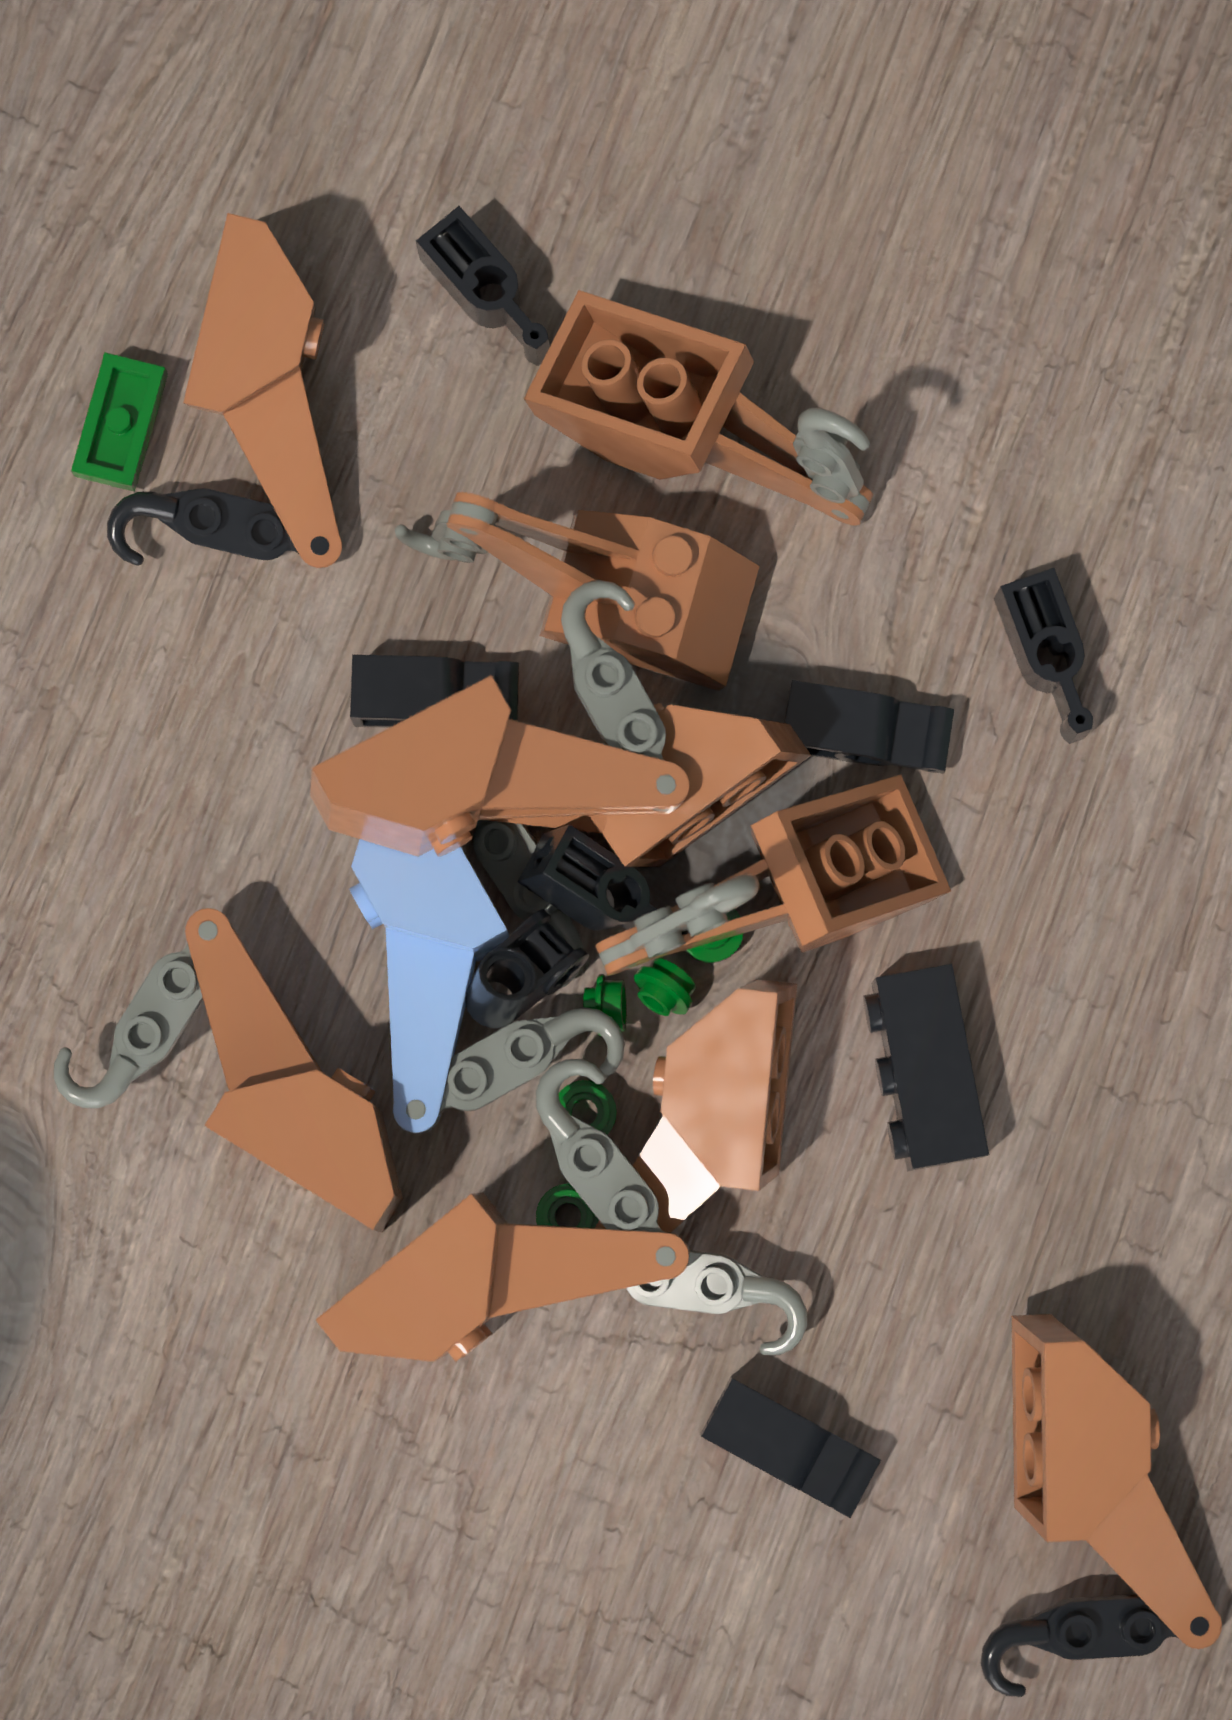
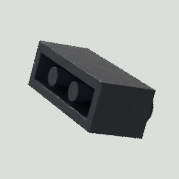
M947 964L876 977L871 983L873 994L863 995V1002L869 1032L881 1031L885 1057L875 1058V1065L881 1095H893L897 1120L887 1122L894 1160L905 1158L908 1172L989 1156L953 965Z

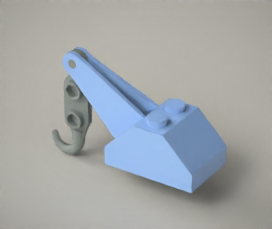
M359 839L351 868L360 883L352 886L349 890L372 930L382 924L386 928L394 1100L393 1114L401 1128L413 1134H423L435 1127L441 1112L446 1108L454 1107L461 1111H475L483 1108L543 1074L568 1041L585 1031L599 1033L607 1044L606 1059L599 1067L606 1078L617 1070L623 1059L625 1047L621 1028L611 1016L599 1009L584 1007L567 1011L557 1017L513 1022L455 1055L466 1007L465 996L473 977L476 961L482 960L487 953L509 937L508 931L461 847L440 857L436 855L434 849L417 857Z

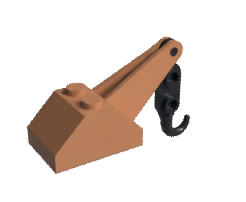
M227 213L183 403L191 408L224 415L271 504L206 488L168 494L157 492L133 493L122 498L113 507L107 521V538L112 550L123 561L136 566L144 562V557L130 548L124 535L128 522L140 515L159 519L193 544L257 560H272L280 557L286 551H294L308 565L324 568L336 562L341 554L342 540L337 527L301 372L305 357L317 359L325 323H323L324 319L314 317L316 312L314 301L266 222Z
M1051 1314L1012 1316L1014 1508L1046 1542L1086 1540L1136 1594L1068 1598L1029 1618L1016 1619L1001 1624L990 1633L982 1647L980 1663L984 1678L994 1690L1005 1696L1023 1697L1026 1694V1687L1023 1684L1009 1681L1001 1672L1000 1662L1002 1656L1008 1649L1015 1646L1030 1645L1068 1660L1143 1656L1155 1651L1169 1637H1177L1185 1645L1194 1649L1209 1647L1220 1636L1222 1630L1221 1617L1213 1606L1147 1475L1151 1471V1449H1157L1160 1441V1427L1156 1411L1153 1408L1150 1409V1403L1087 1343Z

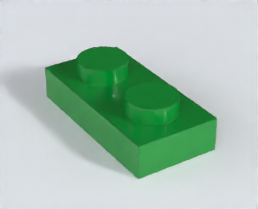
M104 352L71 472L75 477L133 492L136 491L168 377L165 367Z

